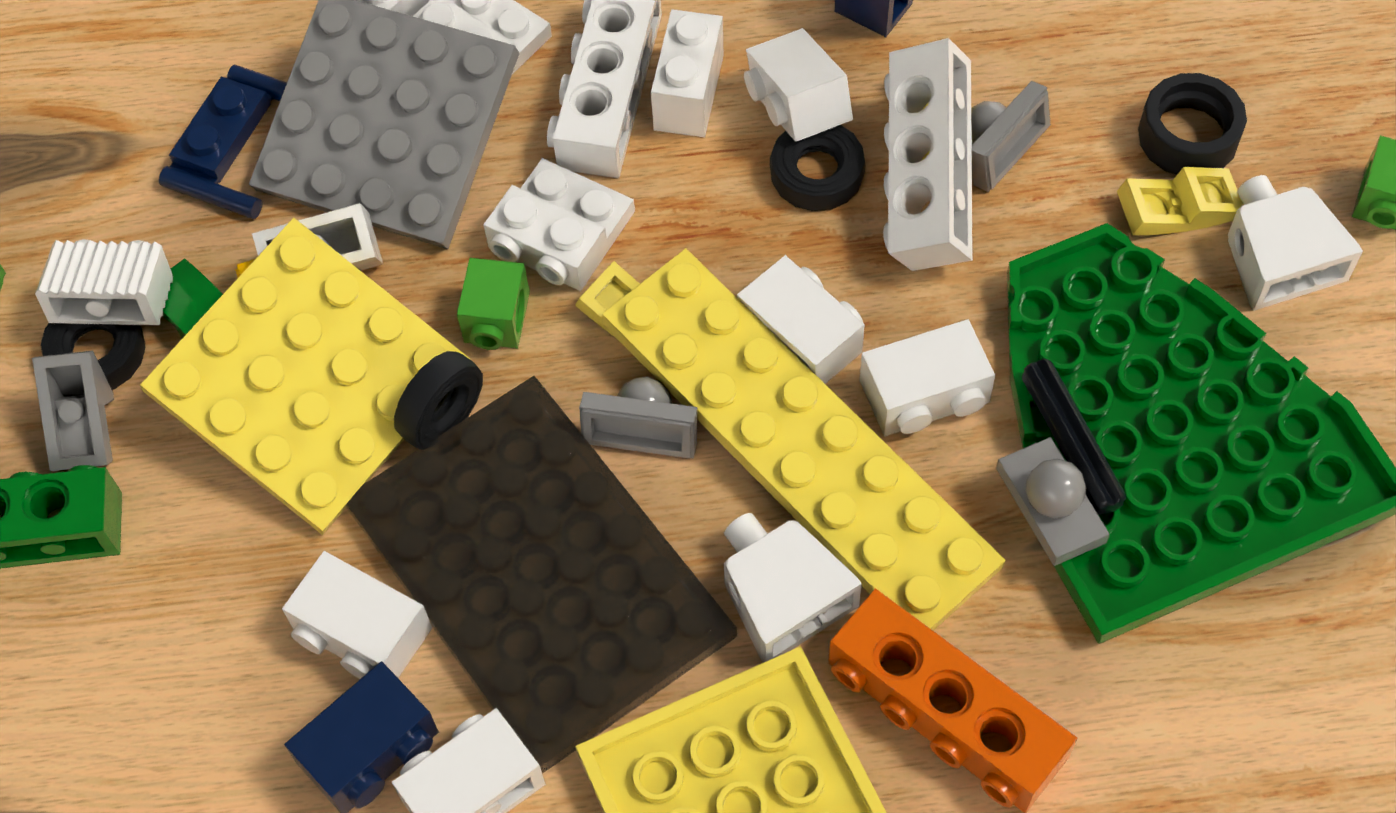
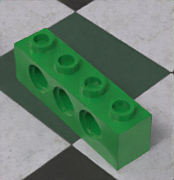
M79 465L70 468L67 472L50 474L18 472L11 475L10 478L0 479V515L4 514L0 519V569L120 555L122 492L106 467L98 468L90 465ZM63 507L57 515L47 518L53 510Z

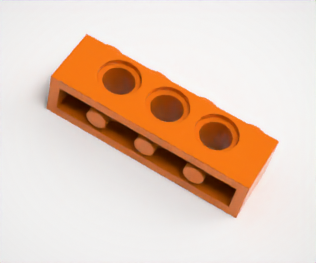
M876 588L830 641L828 664L832 666L831 671L840 683L853 692L859 693L861 690H864L881 703V711L892 723L904 730H909L911 727L931 741L930 748L937 757L953 768H960L961 765L982 780L980 785L986 794L1004 807L1010 808L1014 805L1022 812L1027 813L1069 759L1078 739ZM888 659H901L911 667L912 671L905 675L896 676L886 672L881 664ZM939 695H947L957 700L962 709L951 714L942 713L933 707L930 700ZM990 732L1002 734L1009 740L1012 749L1006 752L992 751L983 744L980 737Z

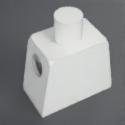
M1265 175L1253 177L1239 187L1237 193L1244 205L1236 211L1228 232V242L1253 311L1349 281L1363 250L1313 189L1300 187L1277 195L1268 177Z
M747 513L735 519L726 528L724 535L737 553L729 557L724 563L725 585L763 663L791 651L859 607L862 585L860 580L799 522L794 520L787 521L770 533H767L752 513Z

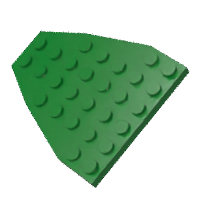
M1108 223L1009 262L1007 271L1010 385L1022 448L1051 437L1066 461L1022 380L1024 368L1027 365L1041 359H1048L1054 364L1126 494V500L1121 508L1106 515H1098L1110 534L1107 543L1054 566L1098 644L1396 514V467L1354 405L1338 391L1330 396L1305 375L1308 367L1295 356L1287 361L1263 341L1267 333L1213 289L1196 278L1190 284L1163 268L1164 258L1148 248H1140L1134 245L1127 235Z

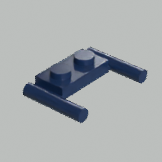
M236 64L232 65L228 71L227 78L220 77L170 152L169 156L172 164L170 167L166 166L162 169L159 176V184L226 210L256 219L262 210L261 199L218 183L222 181L268 110L272 99L281 101L287 82Z

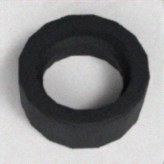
M1180 73L1163 79L1150 91L1138 127L1140 146L1150 161L1172 174L1177 175L1183 167L1224 168L1234 159L1247 123L1245 104L1233 88L1212 76L1202 73ZM1176 108H1192L1205 112L1214 118L1222 128L1223 134L1222 137L1210 142H1190L1180 139L1168 131L1160 119L1163 113Z

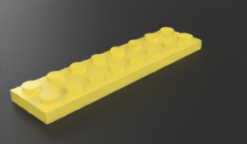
M686 248L602 313V324L682 405L697 407V420L811 535L860 580L861 586L869 594L876 588L934 631L1003 568L1006 560Z

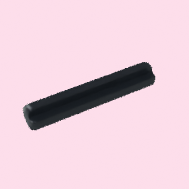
M1041 359L1030 363L1024 368L1022 380L1066 461L1074 464L1082 472L1087 498L1100 516L1118 510L1124 505L1123 502L1126 500V494L1054 364L1048 359Z

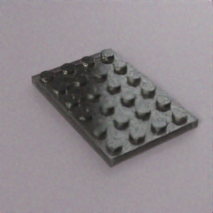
M535 375L438 436L425 450L418 449L363 484L346 504L350 514L410 597L424 605L433 629L492 710L495 708L499 710L540 765L542 774L576 751V745L588 741L603 732L737 637V627Z

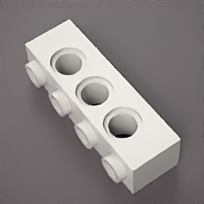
M584 0L582 21L585 24L582 34L575 33L571 47V63L574 65L571 74H564L561 79L559 89V103L562 105L559 116L553 115L550 118L547 131V145L554 148L557 165L572 172L619 179L662 16L661 0Z
M949 38L889 52V74L885 76L884 80L885 93L889 100V122L884 127V139L889 150V172L884 176V191L888 199V222L883 230L884 243L888 254L911 271L973 261L971 60ZM927 152H929V154L927 155V157L922 160V158L924 157V155H925ZM930 201L927 208L921 212L923 206Z

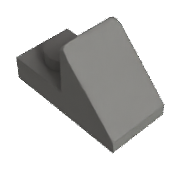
M84 351L32 358L50 471L67 470L79 465L103 466L111 463L113 458L105 405L114 400V394L94 352Z

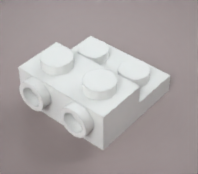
M430 0L413 15L416 18L515 45L519 51V56L513 73L552 37L549 22L514 0Z
M542 158L521 188L511 185L483 225L488 247L498 258L507 262L524 263L525 266L536 270L542 278L552 284L562 285L564 283L581 291L634 214L635 205L634 199Z

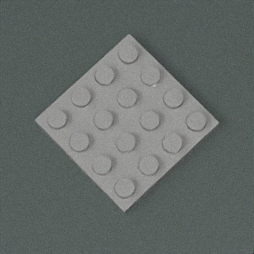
M318 0L249 185L256 191L325 212L360 203L369 212L372 226L449 249L517 62L519 51L512 44L357 0Z

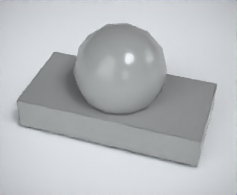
M1031 81L1008 107L1000 102L984 101L971 108L972 180L974 186L987 192L992 190L1051 125L1046 86Z
M648 376L635 378L625 383L617 396L583 392L579 406L582 443L694 459L697 446V407L672 404L668 389L660 381Z
M1051 437L998 459L997 471L1053 566L1107 543L1110 534L1086 496V485L1082 472L1074 464L1064 460Z

